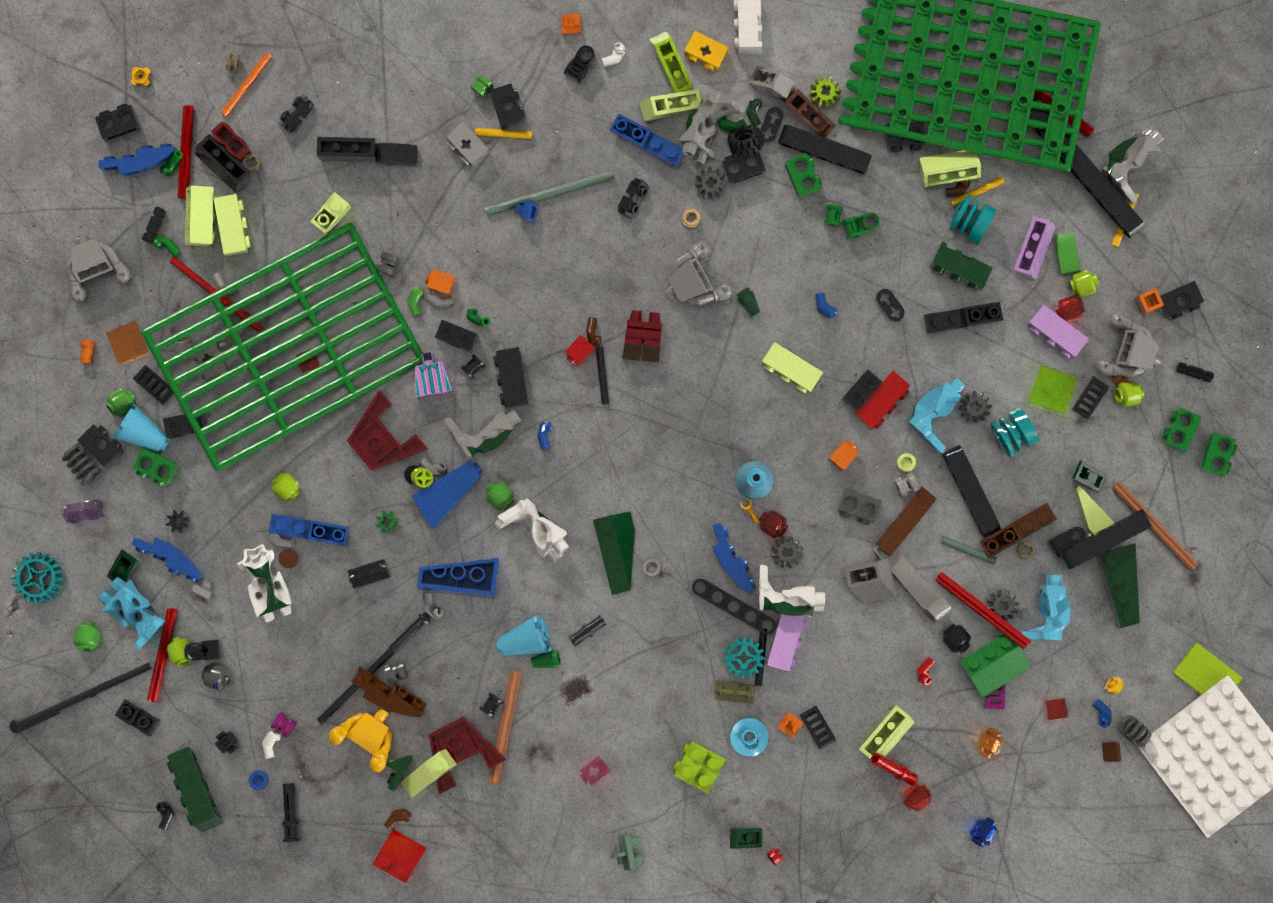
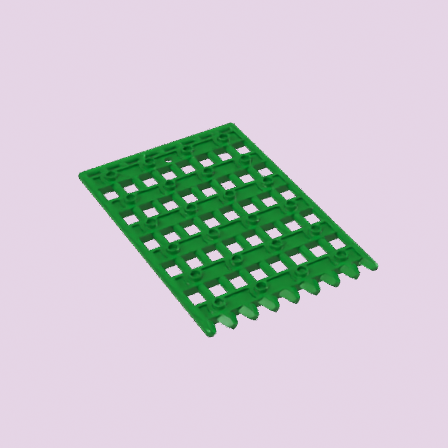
M869 0L876 4L877 7L863 9L862 16L871 21L873 25L860 26L858 28V34L869 40V43L856 44L854 46V52L865 58V61H857L850 64V70L861 76V79H852L846 82V88L856 93L857 97H848L842 100V106L852 111L853 115L840 116L838 119L839 124L1062 172L1071 171L1101 27L1099 21L1002 0H956L954 9L937 6L936 0ZM975 3L993 6L991 17L973 13ZM896 5L914 8L913 19L894 15ZM1012 11L1031 14L1029 25L1010 21ZM933 14L952 16L950 27L932 23ZM1055 19L1068 22L1066 33L1048 29L1049 20ZM971 21L990 24L988 34L969 31ZM892 23L911 26L909 37L890 33ZM1087 26L1093 27L1090 38L1085 37ZM1008 29L1027 32L1025 43L1006 39ZM930 31L948 34L947 44L928 41ZM1046 36L1064 40L1063 49L1057 50L1044 47ZM967 38L986 42L984 53L965 49ZM893 41L907 44L905 55L887 51L888 42ZM1083 44L1089 45L1087 56L1081 55ZM1010 47L1023 50L1021 61L1003 57L1004 48ZM926 49L945 52L943 62L924 59ZM1042 54L1060 58L1059 68L1040 65ZM963 57L982 60L980 71L961 67ZM890 59L903 62L901 73L883 69L884 60ZM1080 62L1085 63L1083 74L1078 73ZM1001 64L1019 68L1018 77L1012 78L999 75ZM922 66L941 70L939 81L920 77ZM1038 72L1057 76L1055 86L1036 83ZM959 75L978 78L976 89L958 85ZM886 77L900 80L898 90L879 87L880 78ZM1076 80L1081 81L1079 92L1074 91ZM997 82L1016 86L1014 96L995 93ZM918 84L937 88L935 99L916 95ZM1065 89L1067 94L1061 95L1060 90ZM1035 90L1053 94L1051 104L1033 101ZM956 92L974 96L972 107L954 103ZM877 94L896 98L894 108L875 105ZM1072 98L1078 99L1076 110L1070 109ZM993 100L1012 104L1010 115L991 111ZM914 102L933 106L931 117L912 113ZM1031 108L1049 112L1048 121L1042 122L1029 119ZM952 110L970 114L969 124L950 121ZM873 112L892 116L890 127L871 123ZM1069 116L1074 117L1072 128L1067 127ZM989 119L1008 122L1006 133L987 129ZM910 121L929 124L927 135L908 131ZM1027 126L1046 130L1044 140L1025 137ZM948 128L967 132L965 143L946 139ZM1065 134L1070 135L1068 146L1063 145ZM986 136L1004 140L1002 151L984 147ZM1023 144L1042 148L1040 159L1021 155ZM1061 152L1067 153L1065 164L1059 163Z

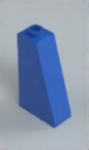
M471 460L433 482L430 486L412 495L431 529L436 528L482 478L479 474L482 470L477 462L474 464Z

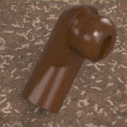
M970 180L958 181L955 187L945 188L946 197L964 195L970 186Z
M589 317L586 327L588 342L599 346L601 336L595 335L597 319Z
M407 809L394 810L384 826L392 830L398 821H410L412 814Z

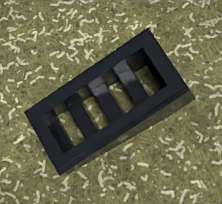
M144 365L133 378L135 382L162 405L173 395L169 384L147 365ZM147 372L150 373V375L142 382L141 379L145 376V374ZM154 377L156 380L151 384L150 387H148L147 384ZM159 383H161L162 385L159 387V389L156 392H153V389ZM167 388V392L160 398L158 395Z
M1092 375L1072 410L1089 419L1109 389V385ZM1095 384L1099 386L1100 388H1102L1101 391H1098L1097 389L1092 387V385ZM1089 390L1097 394V398L1088 394ZM1086 397L1094 403L1091 405L1083 399ZM1083 404L1090 409L1089 411H1086L1083 408L1079 407V405Z
M817 706L800 715L820 750L837 741ZM817 713L818 716L809 722L807 721V718ZM821 720V724L811 728V725ZM825 727V731L818 735L815 734V732ZM827 734L830 735V737L823 740L822 742L819 741V739L826 736Z

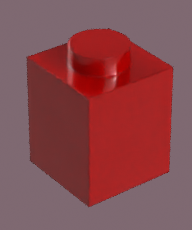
M580 335L565 351L568 355L566 359L571 364L575 365L577 363L580 366L595 350V347Z

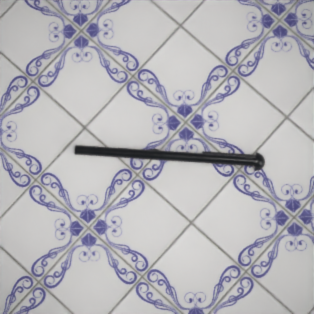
M419 613V618L367 669L372 675L425 623L429 625L431 619L427 613ZM353 683L317 720L323 724L360 687Z
M149 662L18 722L13 719L10 722L9 728L13 733L18 734L29 727L60 714V710L88 697L92 698L104 690L151 670L152 667Z

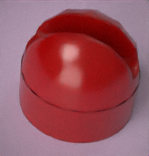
M777 848L767 853V857L775 866L783 860V853L779 855L780 849Z

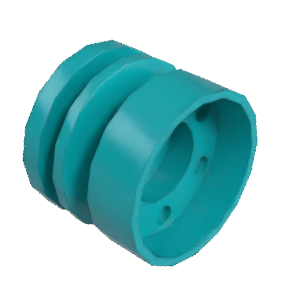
M968 194L957 207L949 230L954 231L956 226L960 225L958 235H961L967 229L969 230L967 240L978 245L997 209L988 204H985L981 210L977 209L979 199H976L973 206H971L969 203L973 196Z
M1020 407L1008 413L1009 423L1001 417L999 418L1000 425L996 421L990 424L995 440L1010 458L1015 456L1014 449L1018 453L1022 451L1020 442L1026 447H1030L1040 441L1033 424Z

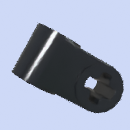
M588 45L580 47L574 58L567 65L564 74L574 77L580 84L595 60L593 48ZM589 51L592 53L590 59L585 60L581 57L582 53Z
M1073 527L1059 534L1048 543L1056 556L1060 558L1062 557L1060 552L1084 540L1086 532L1081 527ZM1074 530L1075 532L1080 531V540L1072 538Z
M219 640L187 644L184 649L186 658L191 661L220 659Z

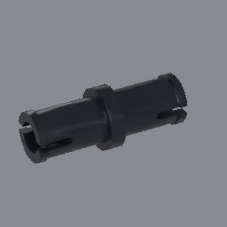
M598 615L589 623L581 625L582 628L568 636V638L576 647L586 638H591L593 633L606 625V623Z

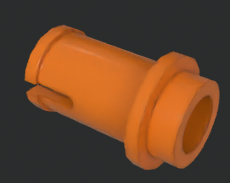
M82 340V343H80V363H92V351L95 344H93V340Z

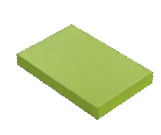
M1197 642L1173 671V674L1200 695L1227 675H1229L1236 686L1243 679Z

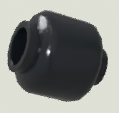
M953 624L943 632V642L951 652L956 653L960 651L963 653L970 647L971 635L962 625Z

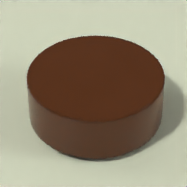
M285 549L279 554V563L285 568H293L298 563V554L292 549Z

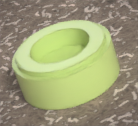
M904 453L898 457L896 464L901 472L908 473L915 468L916 459L913 455Z

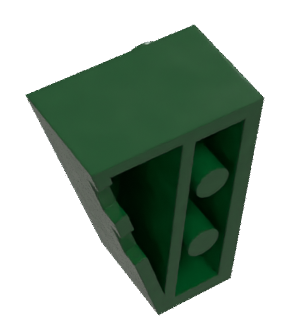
M942 241L929 266L933 269L932 272L941 276L943 274L948 275L951 281L958 284L963 282L967 284V288L970 290L982 291L993 268L973 257L970 258L963 255V252L958 249L955 251L946 247L947 243Z

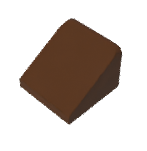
M1116 741L1103 742V760L1105 762L1121 761L1120 743Z

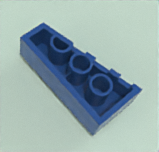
M499 558L419 567L417 588L418 590L494 599Z

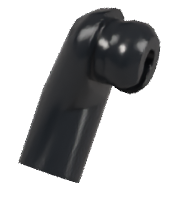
M164 801L157 803L156 810L162 816L158 827L167 831L174 813L170 805Z

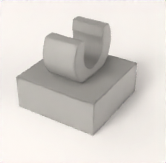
M204 580L201 587L194 584L191 590V597L208 605L212 599V592L209 591L211 583Z

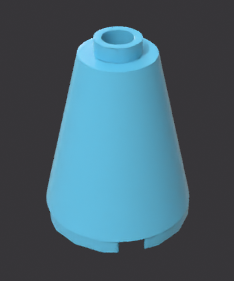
M134 404L113 435L116 439L155 452L159 450L164 451L169 443L166 440V434Z
M748 462L741 466L736 474L737 489L743 496L749 499L765 497L769 494L774 484L772 471L762 462ZM753 475L759 476L760 480L754 481Z
M541 615L534 616L499 637L496 643L498 652L504 656L550 652L552 650V643L548 644V639L551 637L545 620L543 618L540 619Z

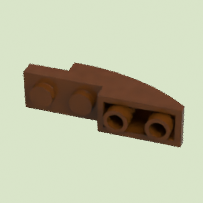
M1047 502L980 541L990 559L1057 520Z
M360 666L355 671L351 682L365 691L363 698L398 714L421 717L423 715L426 703L408 692L404 687L396 683L390 687Z

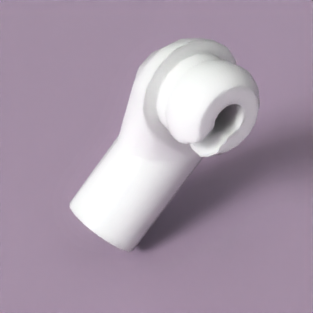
M622 43L614 45L611 56L602 58L604 67L618 64L622 61L625 54V47Z
M278 731L267 733L262 742L265 759L275 757L272 746L275 741L280 740V733Z

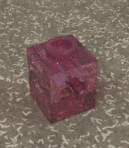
M598 755L580 769L582 772L580 777L586 784L590 782L593 785L611 770ZM590 767H597L599 769L597 771L598 776H595L594 774L591 776L589 775L591 771Z

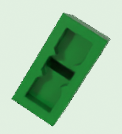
M807 153L785 161V168L798 199L820 191L822 181L819 174L815 175L813 170L815 164L812 157H808ZM802 162L805 164L806 169L798 171L795 165ZM803 181H812L813 187L810 189L805 188Z
M1178 408L1177 411L1174 410L1169 419L1172 421L1169 428L1166 427L1162 434L1164 439L1162 444L1182 453L1187 452L1202 417L1184 408ZM1181 416L1188 418L1187 426L1180 423ZM1174 433L1180 435L1181 440L1179 443H1175L1172 440Z
M1215 432L1211 433L1199 470L1220 477L1228 474L1232 465L1229 462L1231 455L1234 456L1237 450L1236 439ZM1220 441L1226 443L1227 448L1225 451H1221L1218 448ZM1215 459L1221 463L1219 470L1215 469L1212 465Z
M142 447L133 469L137 470V475L143 478L150 476L154 478V483L164 487L165 484L171 485L180 465ZM145 459L151 461L149 469H144L142 466ZM163 467H167L168 475L162 478L160 470Z

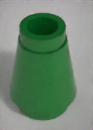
M552 649L550 652L531 657L533 669L556 668L558 665H561L558 650L553 651Z

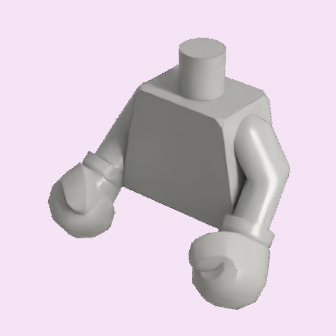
M83 236L78 239L79 245L71 248V256L68 258L65 269L69 279V293L72 300L79 302L86 298V288L81 285V282L111 271L113 268L116 272V279L120 283L129 281L131 277L130 270L119 260L113 248L108 245L98 243L96 239L89 240L87 236Z
M700 241L695 243L687 251V254L676 260L671 271L672 275L668 278L672 287L665 291L670 300L678 297L680 302L686 301L688 304L703 305L711 301L727 300L731 297L732 288L728 284L720 285L714 290L698 261L703 259L709 252V245L706 242Z
M1117 314L1113 316L1111 327L1117 332L1125 331L1117 357V365L1111 364V362L1106 360L1100 361L1097 364L1099 374L1104 377L1113 375L1133 377L1142 374L1144 370H1151L1153 366H1159L1162 360L1161 356L1157 355L1159 346L1153 341L1149 330L1133 323L1124 315Z

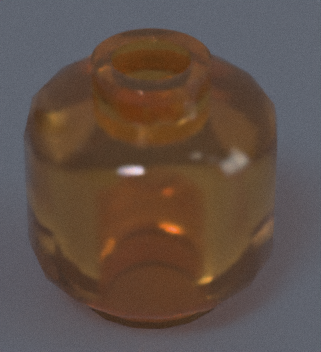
M988 728L980 733L976 746L981 751L980 754L982 756L991 758V756L999 755L1005 740L1002 732L994 728Z

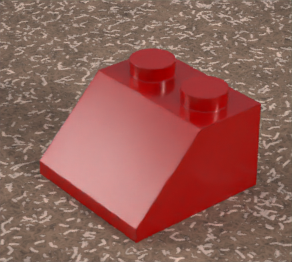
M393 829L372 865L407 883L423 856L426 847Z

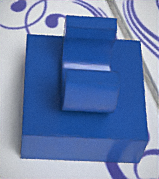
M525 200L524 205L516 204L514 212L520 214L521 219L535 223L539 205L531 200Z

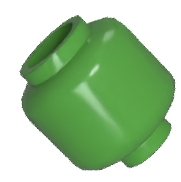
M120 388L107 397L106 407L113 416L122 417L129 412L134 404L135 397L130 390L126 392Z
M494 482L487 488L486 500L496 510L503 509L505 511L515 501L513 499L514 492L504 482L498 484Z
M83 622V625L75 628L73 644L80 651H92V649L98 646L100 630L94 627V623Z

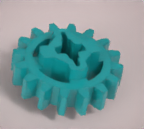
M743 637L741 642L736 638V644L729 642L731 648H725L728 655L723 656V658L728 659V662L724 665L731 667L728 671L729 673L733 670L735 671V677L742 674V679H744L745 674H748L751 678L753 671L759 673L758 666L763 667L760 660H764L765 657L760 656V653L764 650H758L759 643L752 644V638L749 642L746 641V637ZM741 645V650L737 654H732V651ZM748 645L756 651L757 655L751 654L748 651ZM742 652H746V655L753 657V659L742 663V660L734 657L741 656ZM731 661H737L740 664V670L735 668ZM751 661H757L753 668L747 670V665Z

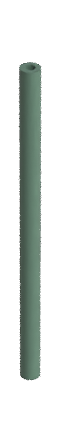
M613 171L486 207L485 211L487 215L514 208L516 204L524 205L525 200L534 202L615 178Z

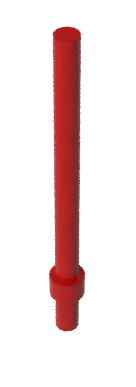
M175 256L170 260L172 265L209 294L217 291ZM225 296L219 298L225 307L234 304ZM241 309L233 312L240 318V321L252 316L247 311L244 312ZM258 322L249 325L258 333L263 329V326Z

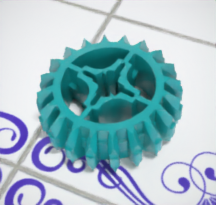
M37 552L35 558L33 553H29V559L26 556L22 557L24 563L16 562L20 567L19 569L13 568V571L17 572V576L12 575L11 579H16L17 582H13L12 586L19 587L15 590V593L22 592L20 598L24 599L27 596L26 602L31 603L33 600L34 604H38L39 599L42 603H46V597L49 600H53L51 593L58 595L59 592L56 590V587H63L61 584H58V581H64L63 577L58 576V574L63 573V570H57L60 563L53 565L54 557L48 560L49 554L45 553L42 557L41 552ZM41 562L48 568L38 571L32 564ZM28 568L29 578L24 583V572ZM35 573L36 575H41L39 578L40 583L38 581L33 582L36 579ZM51 573L52 582L49 588H47L46 579ZM36 585L43 593L33 594L27 588Z

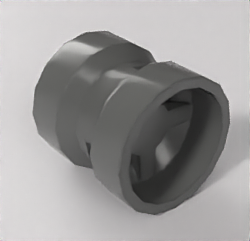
M382 251L381 261L377 264L375 270L393 276L395 273L394 267L398 264L400 258Z
M403 660L393 665L390 663L384 665L388 683H392L396 679H407Z

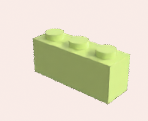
M963 150L919 158L920 173L924 187L981 178V163L977 153Z
M191 185L186 188L185 245L209 246L215 240L213 223L215 222L216 214L213 211V204L216 193L213 192V187Z
M237 194L214 198L223 254L227 257L248 253V247H251L249 236L245 234L247 221L245 217H242L241 210H244L242 198L239 199Z
M775 342L762 361L765 370L772 374L774 371L780 374L779 378L788 384L790 381L796 384V389L804 394L806 392L811 393L823 374L822 371Z
M896 705L859 748L860 752L869 760L874 753H879L886 757L915 722Z

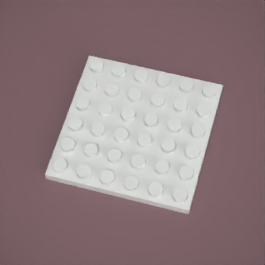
M1229 675L1225 676L1154 730L1147 744H1144L1143 747H1137L1206 838H1209L1273 789V732Z

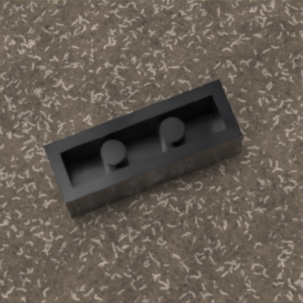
M207 135L196 145L195 155L235 193L250 181L251 172L213 136Z
M317 137V157L319 160L376 161L377 142L375 138Z
M519 347L496 351L497 356H493L495 367H499L500 372L496 377L498 386H502L503 393L499 394L501 405H505L506 409L529 405Z

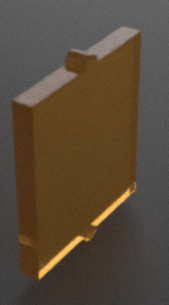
M136 321L124 326L119 325V328L106 333L118 364L130 359L135 360L137 356L148 352Z

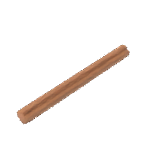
M1121 482L1113 486L1112 489L1134 512L1144 509L1152 525L1150 529L1189 570L1197 567L1198 563Z
M515 670L510 671L495 748L504 757L521 679V672ZM504 761L491 767L488 780L490 783H500Z

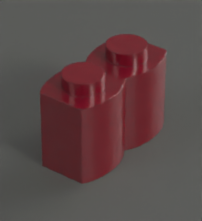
M220 122L212 130L214 138L222 146L226 147L228 152L238 161H242L245 156L251 153L246 142L237 136L228 124Z

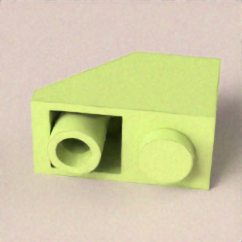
M334 192L310 222L326 234L342 220L351 209V206Z

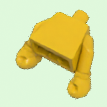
M381 707L374 716L368 712L365 714L358 713L348 718L339 726L332 728L328 735L329 742L332 745H338L346 736L373 754L369 764L370 770L381 772L386 767L388 753L392 747V733L389 731L390 727L384 723L390 713Z

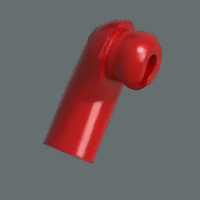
M930 657L917 669L918 681L924 686L930 685L932 681L929 670L933 667L935 661Z

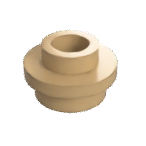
M687 209L683 212L682 223L686 227L694 228L700 223L701 216L697 210ZM688 216H694L695 220L693 222H689L687 219Z

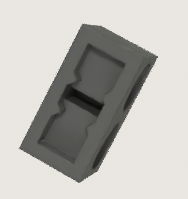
M845 488L837 510L841 511L840 515L851 518V516L859 518L858 522L869 525L870 522H875L882 501ZM846 499L854 500L855 507L853 509L845 507ZM865 505L872 507L873 513L871 516H866L863 513Z

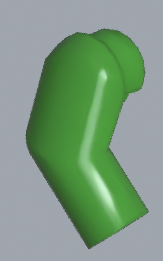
M421 288L412 289L407 299V304L413 317L421 314L418 305L419 299L424 296V291Z

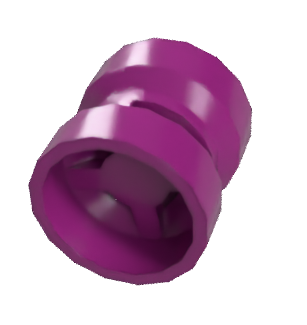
M280 712L270 728L275 731L280 730L281 735L287 738L297 722L293 719H286V715Z

